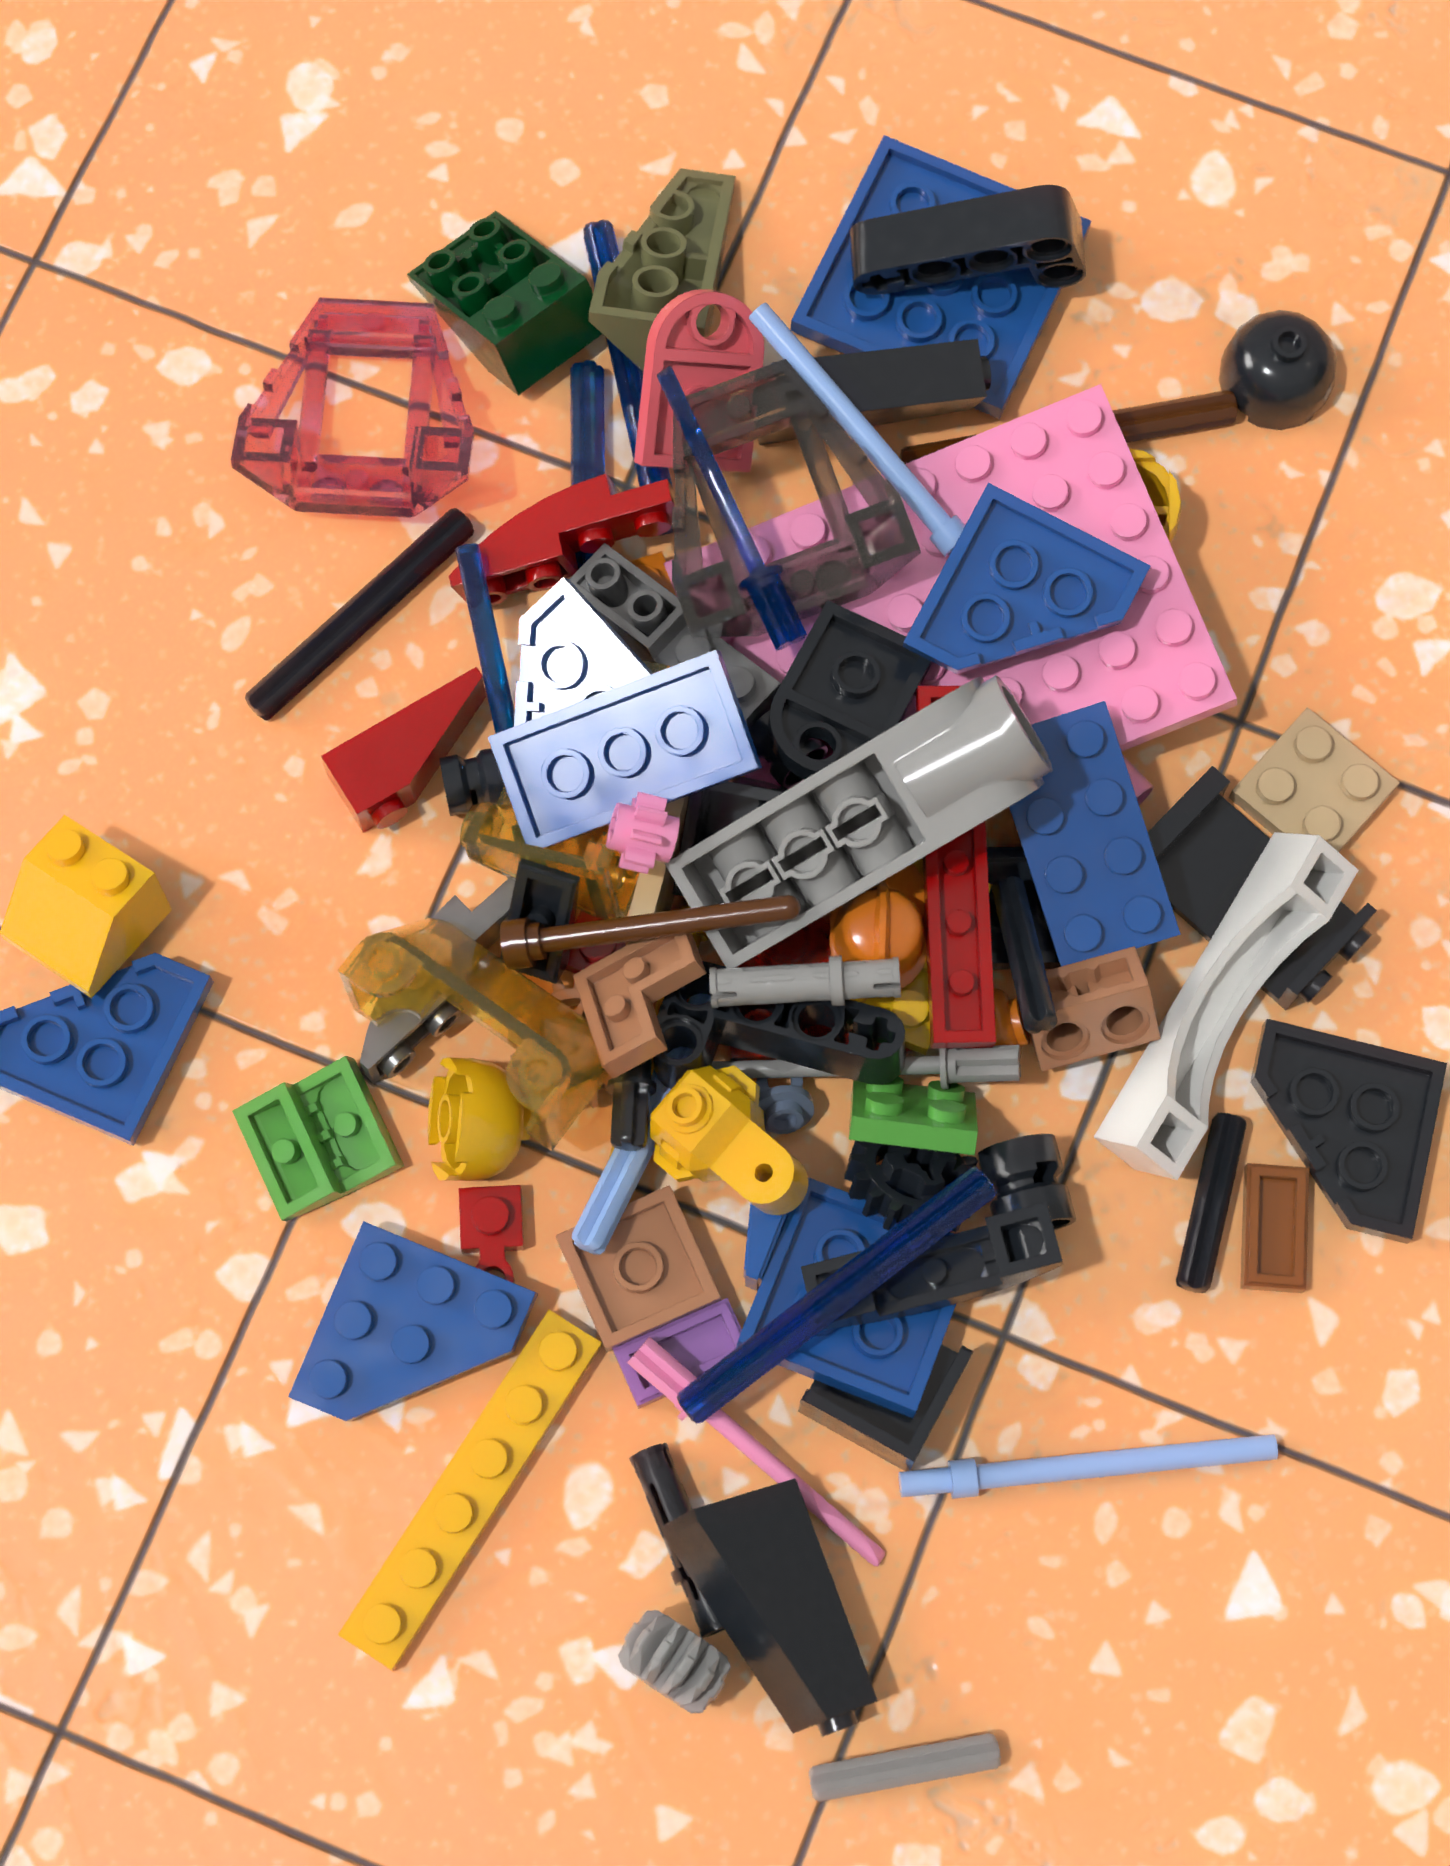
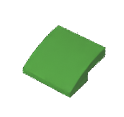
M349 1056L338 1059L295 1084L283 1082L232 1111L281 1221L291 1220L325 1206L404 1167L355 1058Z

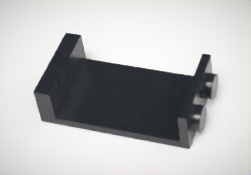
M1214 766L1148 831L1172 909L1208 942L1211 940L1270 840L1267 835L1223 798L1231 781ZM1340 902L1331 919L1305 939L1276 968L1261 986V989L1285 1011L1299 996L1309 1003L1333 977L1325 970L1326 967L1339 954L1349 961L1373 935L1365 926L1377 910L1367 903L1355 914L1344 903Z

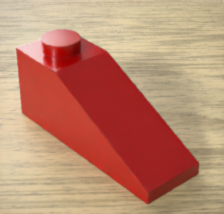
M477 666L321 755L327 776L363 833L374 826L377 829H384L401 820L408 812L407 807L414 804L440 766L439 758L447 756L486 698L483 675Z

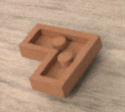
M692 933L634 941L573 975L601 1066L613 1079L668 1049L653 1003L706 974Z

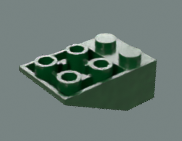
M494 211L486 218L476 221L468 231L441 250L430 254L423 263L406 274L414 287L487 371L518 396L602 335L588 321L593 292L587 278L497 211Z

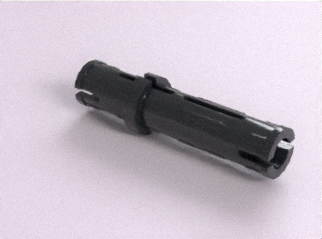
M667 1443L648 1447L632 1455L629 1460L640 1480L659 1532L670 1554V1559L675 1569L671 1572L675 1586H682L693 1611L701 1637L705 1638L715 1635L725 1629L666 1541L661 1526L693 1510L675 1469Z

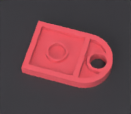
M692 290L672 299L656 316L650 328L646 344L635 463L641 466L737 472L751 471L764 359V339L760 331L749 320L752 311L737 298L715 290ZM715 304L721 314L719 328L712 335L702 337L696 325L697 316L704 307Z

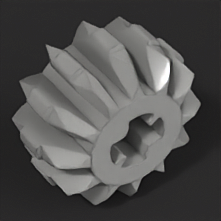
M647 1610L638 1623L634 1622L625 1636V1643L618 1654L624 1669L689 1713H703L712 1700L715 1701L724 1687V1680L731 1669L726 1655L718 1651L717 1648L706 1642L702 1637L659 1610Z

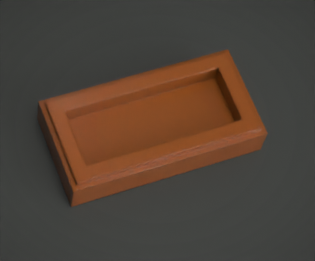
M1247 1163L1244 1167L1240 1289L1303 1293L1306 1291L1309 1168Z

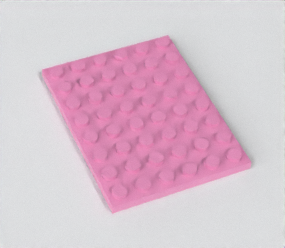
M1101 384L905 464L951 518L957 515L965 525L984 489L990 483L1151 566L1121 624L959 674H955L932 663L921 686H962L982 676L985 682L994 676H998L1008 686L1030 724L1105 701L1121 751L1237 706V697ZM880 474L664 563L676 596L690 607L696 620L782 683L827 600L907 636L949 555L944 557L929 538L933 533L885 477ZM915 697L903 720L916 713ZM821 740L828 748L827 754L824 757L826 759L833 754V751L827 742ZM759 758L762 765L761 769L745 774L746 778L766 781L781 786L770 774L771 763H768L764 758Z

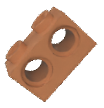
M1135 946L1046 970L1058 1022L1051 1031L1042 1030L1037 1034L1029 1033L1041 1071L1070 1065L1078 1061L1161 1039L1149 983Z

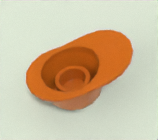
M913 864L837 907L830 913L831 956L842 955V961L878 960L899 957L901 989L915 980L923 969L927 956L924 883L922 875Z

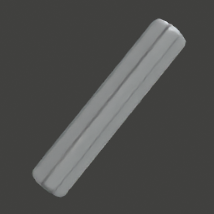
M987 1733L815 1765L809 1769V1781L813 1798L821 1802L997 1769L1001 1765V1755L995 1735Z

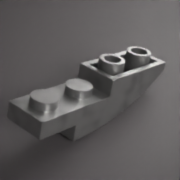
M606 543L569 579L654 673L708 652L719 650L723 656L748 729L763 714L770 710L773 698L781 683L696 620L686 603Z
M517 871L472 912L454 895L430 919L409 945L391 973L377 1001L366 1032L360 1063L365 1075L373 1084L385 1074L388 1078L398 1075L414 1059L416 1052L413 1048L430 1033L434 1037L443 1034L459 1018L461 1011L458 1007L464 1001L460 987L454 979L459 975L463 979L473 975L488 959L489 952L487 949L500 939V926L502 921L508 919Z

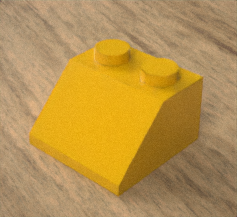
M64 815L24 857L0 935L5 941L92 998L172 911V908L153 871Z

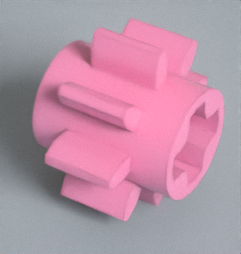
M638 791L637 797L632 799L631 805L619 802L616 804L608 829L606 848L619 851L621 854L618 867L648 874L649 868L653 869L655 860L669 863L677 842L680 819L679 817L667 815L668 812H665L667 798Z

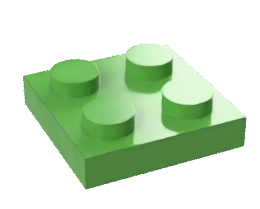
M900 1077L883 1085H873L853 1080L849 1140L975 1155L978 1136L975 1092L965 1091V1087L958 1083H950L949 1089H942L940 1080L929 1082L928 1087L904 1084V1080Z

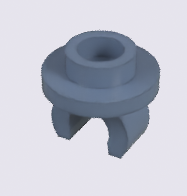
M802 1077L790 1078L791 1085H780L772 1088L768 1086V1078H757L756 1084L760 1086L759 1107L764 1112L765 1131L789 1134L805 1126L814 1115L813 1099L809 1092L803 1089Z

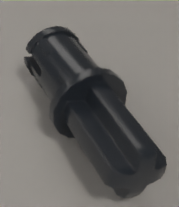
M652 1058L620 1076L608 1080L607 1090L613 1094L610 1142L614 1148L625 1151H637V1149L645 1148L647 1145L650 1096L656 1093L657 1083L651 1080Z

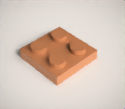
M670 1185L628 1203L605 1251L600 1255L583 1251L574 1245L572 1232L575 1227L556 1235V1240L606 1353L619 1345L721 1301L720 1294Z

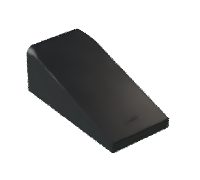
M521 858L518 863L507 920L528 917L531 923L542 922L544 928L575 924L580 876ZM571 949L548 952L547 958L537 960L535 967L514 970L556 984L568 965ZM501 950L498 965L507 968Z

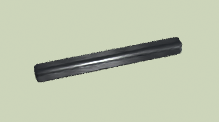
M457 508L448 510L246 693L245 699L251 710L265 721L270 720L473 536V524L469 518Z

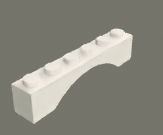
M1274 832L1158 1027L1161 1039L1148 1044L1094 1135L1097 1141L1134 1170L1175 1180L1179 1179L1208 1129L1209 1101L1214 1076L1224 1048L1238 1020L1257 991L1276 968L1305 939L1331 919L1359 871L1320 835Z

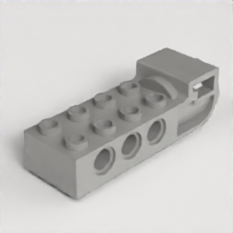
M980 676L938 699L671 859L665 865L690 908L782 895H792L799 900L801 905L800 913L792 920L705 931L726 968H735L1031 794L1044 784L1041 777L1053 771L1052 765L1044 746L1008 686L998 676H994L986 682Z

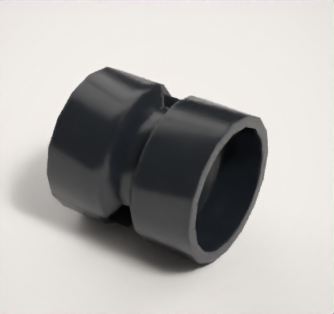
M1034 1134L996 1143L978 1152L977 1159L984 1187L996 1192L997 1196L989 1206L992 1216L1047 1202L1054 1230L1064 1228L1076 1221L1069 1188L1064 1184L1058 1183L1056 1179L1062 1172L1063 1165L1055 1135Z

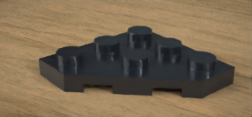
M1266 1019L1262 1025L1250 1082L1306 1168H1309L1313 1179L1346 1229L1405 1244L1413 1239L1447 1063Z

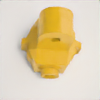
M735 1065L717 1070L712 1066L687 1070L651 1113L650 1138L655 1141L654 1162L679 1183L697 1178L702 1182L724 1180L756 1208L770 1215H783L791 1212L801 1204L808 1190V1175L804 1166L765 1132L764 1112L759 1107L760 1086Z

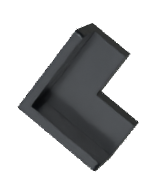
M941 1344L914 1418L817 1380L813 1381L810 1389H806L801 1398L798 1412L904 1471H910L965 1370L973 1351L962 1345L957 1353Z

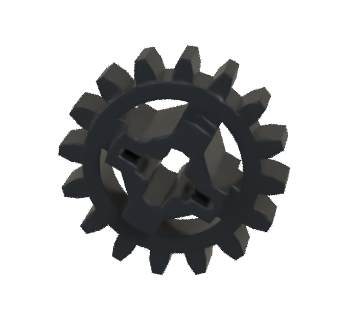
M862 1141L854 1142L844 1173V1179L852 1182L848 1193L850 1199L866 1200L862 1214L865 1217H869L879 1213L885 1217L883 1229L887 1231L892 1229L896 1223L904 1225L905 1232L909 1238L915 1237L918 1228H925L933 1239L939 1238L943 1226L954 1232L959 1230L963 1219H970L979 1198L978 1192L983 1182V1177L974 1173L978 1163L976 1157H961L959 1153ZM883 1160L882 1164L876 1165V1163ZM950 1190V1193L943 1197L944 1192Z

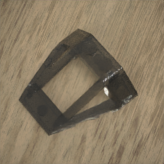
M786 359L673 401L675 507H672V529L674 531L672 582L692 638L759 636L819 614L827 600L841 606L872 594L921 553L900 494L870 463L864 451L843 431L830 415L826 406ZM792 426L833 539L752 569L711 456ZM823 440L869 507L849 513ZM696 487L724 560L706 568H703Z

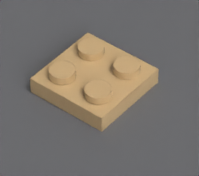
M1307 707L1234 787L1228 798L1272 834L1279 832L1320 835L1335 850L1340 852L1393 793L1400 782Z

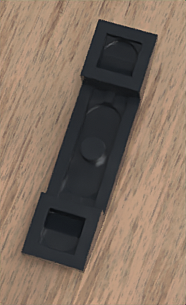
M1047 1202L986 1217L985 1226L865 1257L862 1251L801 1266L814 1327L816 1330L839 1328L922 1313L1014 1286L1064 1265Z

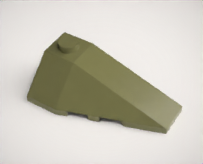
M680 168L650 206L649 217L638 231L631 230L623 240V250L613 263L607 261L598 272L588 321L643 372L648 334L653 321L661 309L672 299L692 290L709 289L717 291L736 176ZM715 304L707 305L697 316L696 325L702 337L710 335Z

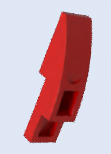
M607 474L574 484L535 503L493 531L449 575L451 588L469 606L474 604L483 607L499 604L507 599L508 594L522 590H549L563 577H572L579 570L576 552L595 553L604 543L613 547L615 541L636 535L639 537L659 536L669 531L671 525L687 521L683 501L668 479L623 492L618 490Z

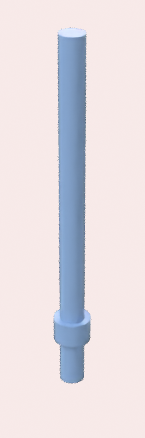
M763 303L756 308L749 316V320L933 533L929 538L944 557L950 555L965 524L957 515L951 518L772 308L767 303Z
M1270 1434L976 1464L974 1458L948 1460L947 1467L899 1472V1489L901 1498L951 1493L952 1499L976 1497L981 1489L1277 1460L1278 1445L1275 1435Z

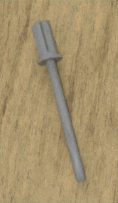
M994 1045L993 1048H940L939 1056H907L905 1067L900 1075L940 1074L942 1089H949L950 1083L1020 1081V1046ZM782 1060L713 1061L711 1065L715 1070L735 1065L750 1079L837 1076Z

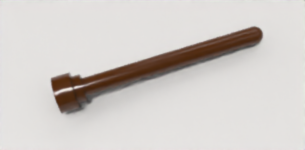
M782 895L545 928L542 922L531 923V920L526 917L502 921L500 926V943L507 969L514 970L535 967L537 960L547 958L548 952L792 920L799 915L801 905L796 897Z

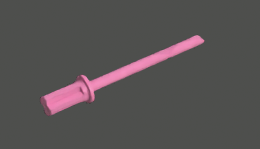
M651 1337L646 1339L627 1363L675 1404L674 1407L680 1411L677 1418L683 1421L694 1410L774 1481L781 1483L796 1478L806 1508L870 1564L879 1566L885 1556L884 1550L834 1506L829 1504L818 1492L706 1396L715 1383L712 1379L709 1378L704 1382L700 1377L697 1378Z

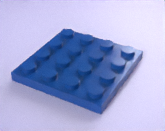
M884 135L791 320L790 331L844 354L978 339L980 356L985 355L990 364L991 386L986 391L987 397L975 406L974 409L1000 419L1062 288H1048L1039 285L1034 280L1029 267L888 294L870 295L858 292L853 286L849 231L853 225L871 218L1016 190ZM1080 216L1084 243L1089 233L1091 220Z

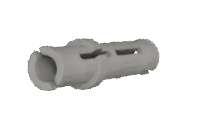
M842 955L829 956V962L722 969L710 968L709 982L710 994H712V1009L723 1006L831 1000L832 1006H845V999L901 998L899 957L878 960L842 961Z

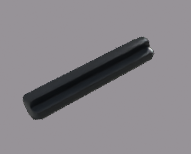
M1014 875L1007 879H997L991 889L1024 1029L1031 1034H1037L1042 1030L1051 1031L1058 1021L1024 881Z
M1217 1113L1211 1122L1176 1277L1177 1286L1191 1292L1206 1293L1211 1287L1247 1126L1244 1118L1230 1113Z

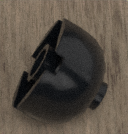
M1276 310L1262 313L1241 325L1228 343L1221 358L1219 384L1222 391L1229 390L1234 393L1238 409L1249 416L1247 421L1253 425L1275 430L1298 427L1312 419L1314 413L1320 410L1328 400L1335 383L1337 356L1330 337L1316 321L1298 312Z

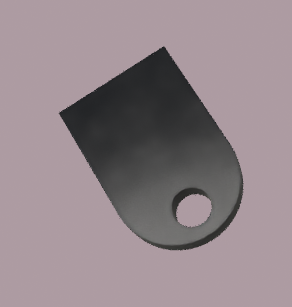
M827 600L773 698L768 718V738L774 754L789 771L802 779H807L900 723L915 697L918 686H921L933 662L903 647L906 636ZM805 739H821L830 745L833 754L826 759H812L803 753L800 743Z

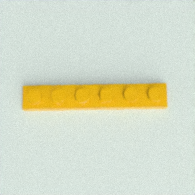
M547 1311L347 1619L338 1636L390 1670H395L602 1348V1342L553 1311Z

